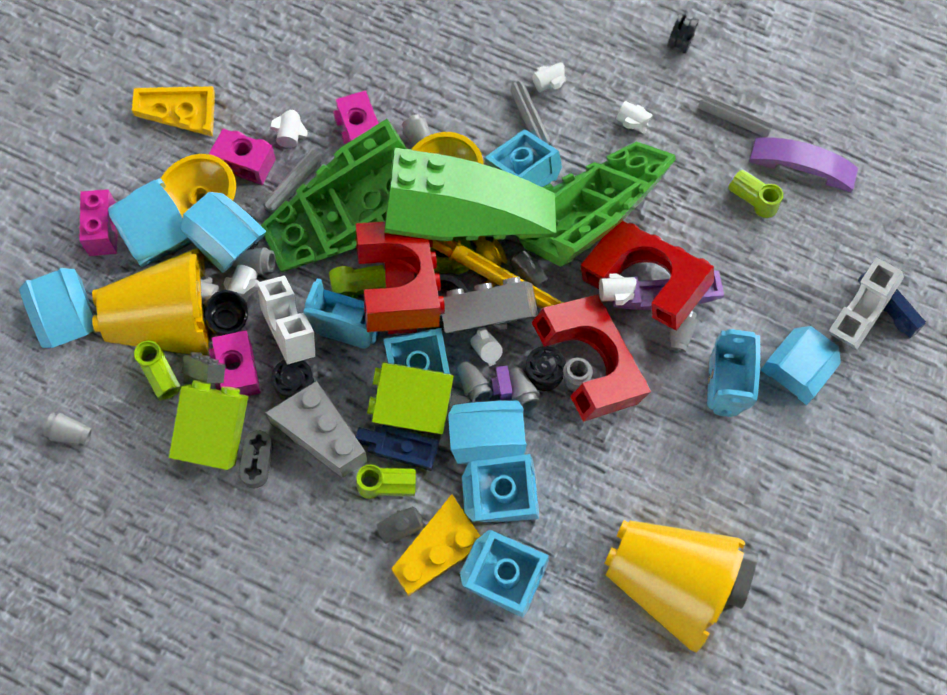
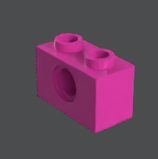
M366 90L335 99L337 110L333 111L337 126L342 125L344 132H341L344 145L379 124Z
M224 128L209 152L210 155H214L226 162L234 176L263 185L276 160L273 147L263 139L256 140L245 136L239 131H229Z
M109 189L80 192L79 241L89 256L117 254V229L108 212V208L116 202Z
M247 330L213 337L214 348L209 349L210 358L218 359L220 363L225 364L224 383H215L216 389L221 390L222 386L240 389L239 394L242 395L260 394L261 390L252 343ZM240 363L237 369L227 370L230 364Z

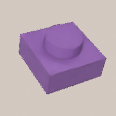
M508 365L496 367L495 377L491 378L493 395H498L499 401H511L513 392Z

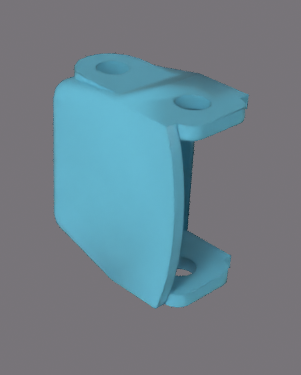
M162 179L153 180L108 208L112 222L140 267L149 265L193 243L181 231L183 218L172 198L164 190L166 185Z
M316 279V282L311 287L303 311L315 333L362 349L369 348L371 344L374 345L380 331L367 332L364 301L325 290L322 280Z
M734 329L721 330L709 359L707 406L715 414L726 417L737 416L741 412L750 409L757 401L760 376V335H756L754 332Z

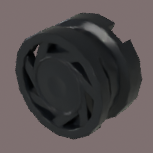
M679 13L667 47L671 49L676 47L680 49V52L686 54L700 19L694 17L689 19L686 17V14Z
M537 347L527 356L524 372L537 390L551 391L558 387L563 380V369L566 364L565 358L554 347Z
M284 359L272 371L271 379L276 394L283 401L315 382L311 367L303 360L287 365Z

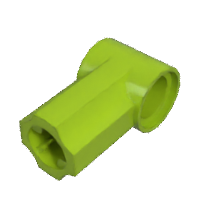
M743 169L738 171L728 186V190L753 205L755 213L762 218L775 216L783 199V191L778 185L765 184Z
M383 265L355 270L349 266H340L329 272L332 292L355 299L358 295L364 294L366 289L386 288Z
M148 340L138 344L134 350L135 360L141 366L157 398L161 401L176 396L182 386L159 345ZM151 353H157L154 360L145 362L146 356Z
M365 465L357 472V491L362 497L367 499L376 498L377 496H415L416 469L379 468L376 465ZM371 476L377 479L378 483L373 487H366L362 483L366 477Z

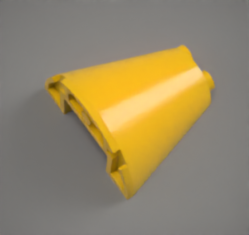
M192 249L99 289H94L92 291V299L97 307V315H93L92 318L94 331L101 332L105 342L137 346L141 342L148 340L156 342L163 351L190 355L191 352H200L202 355L210 356L208 328L202 315L201 277L205 276L204 254L199 249Z
M623 520L616 537L621 539L617 549L611 547L604 562L605 565L609 566L605 575L689 650L697 653L709 637L710 633L706 629L712 626L714 622H717L726 604L744 554L738 548L743 549L745 541L737 537Z

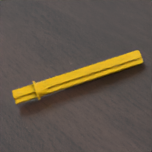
M433 240V248L449 257L448 260L454 259L500 286L503 285V280L518 277L463 246L460 240L458 242L454 240ZM533 285L536 306L542 309L563 303Z

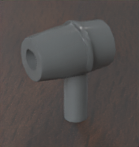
M527 250L518 252L511 259L510 265L514 269L511 272L512 274L526 282L532 283L537 288H540L548 281L538 260Z
M410 507L402 511L398 510L397 513L377 523V527L384 543L387 544L405 537H411L412 534L423 529V520L419 511L415 507Z

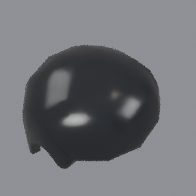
M230 290L215 292L207 300L204 308L207 327L217 335L240 332L248 319V307L245 299L237 292Z

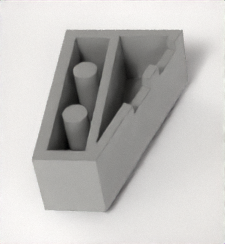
M520 277L503 280L502 286L492 287L491 283L474 286L475 291L464 293L463 289L447 291V297H444L445 314H442L445 333H454L499 323L513 322L514 320L529 317L535 318L538 315L533 285L526 281L521 282Z
M317 381L266 412L272 426L281 430L292 441L301 445L313 454L316 459L342 478L367 462L365 450Z

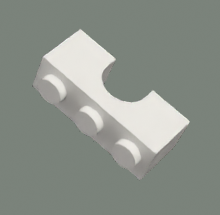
M876 257L860 281L861 286L855 298L847 308L844 307L829 329L830 334L857 350L903 280V271Z
M281 276L258 282L260 309L287 365L315 357L314 331L304 312L297 313L294 292L286 277Z

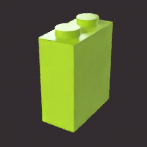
M382 362L381 368L375 367L372 385H378L376 397L370 396L367 414L372 415L371 420L374 423L443 434L454 375Z
M193 381L190 385L182 386L169 458L225 470L236 466L248 396L239 394L240 389L222 386L221 390L210 388L211 383L203 381Z

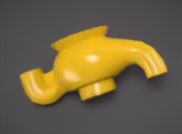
M479 236L478 240H472L476 246L477 254L500 267L502 263L507 264L506 254L497 239L490 242L486 240V236ZM489 279L486 282L482 283H491L492 287L496 285V283Z

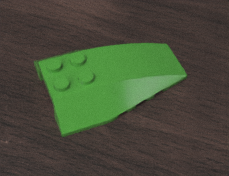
M385 119L339 148L334 153L336 157L327 165L323 164L316 171L317 175L307 185L303 184L296 190L297 195L289 202L285 201L260 225L266 231L265 239L270 249L275 253L280 271L285 272L357 248L356 223L386 221L392 174L390 173L392 152L394 148L407 149L388 119Z
M635 142L606 156L607 161L602 164L593 162L585 166L586 171L575 177L570 173L562 177V183L554 187L551 184L543 186L542 188L555 194V237L519 238L518 235L515 236L526 250L556 265L564 266L608 234L642 202L676 160L675 154Z
M393 149L390 171L392 173L384 233L437 241H452L453 237L478 240L479 236H493L494 239H505L506 235H518L519 238L555 237L556 211L554 193L516 175L481 163L411 149Z

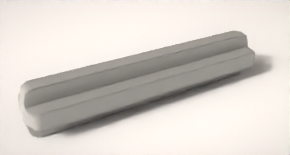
M522 81L512 83L510 91L528 131L549 144L550 139Z
M706 94L702 96L698 108L764 137H768L773 128L772 122Z
M313 149L310 150L263 202L264 209L273 214L287 201L321 163V155Z

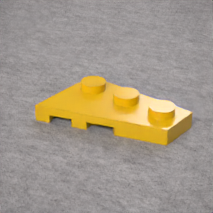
M213 86L134 88L132 112L135 117L213 137L215 91Z
M452 494L391 568L408 597L465 560L475 540L480 537Z

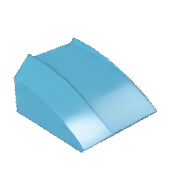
M526 129L483 158L490 167L506 171L540 187L551 183L553 180L556 181L562 169L559 151Z
M208 192L183 214L181 231L222 273L231 267L233 262L248 248L261 240L266 233L239 205L223 193Z
M60 268L58 271L33 280H26L19 288L25 309L42 348H54L86 336L94 330L92 322L94 314L82 279L75 269Z
M812 326L794 328L760 370L796 395L805 405H808L840 365L839 346Z
M441 328L383 339L388 363L450 374Z
M487 401L453 405L448 418L450 447L458 464H468L471 461L525 455L527 443L525 441L523 419L524 409L520 402Z
M531 454L468 462L462 476L464 512L473 522H507L539 519L536 477Z
M488 530L475 540L460 572L462 586L493 604L524 618L544 576L548 564V555L492 530Z

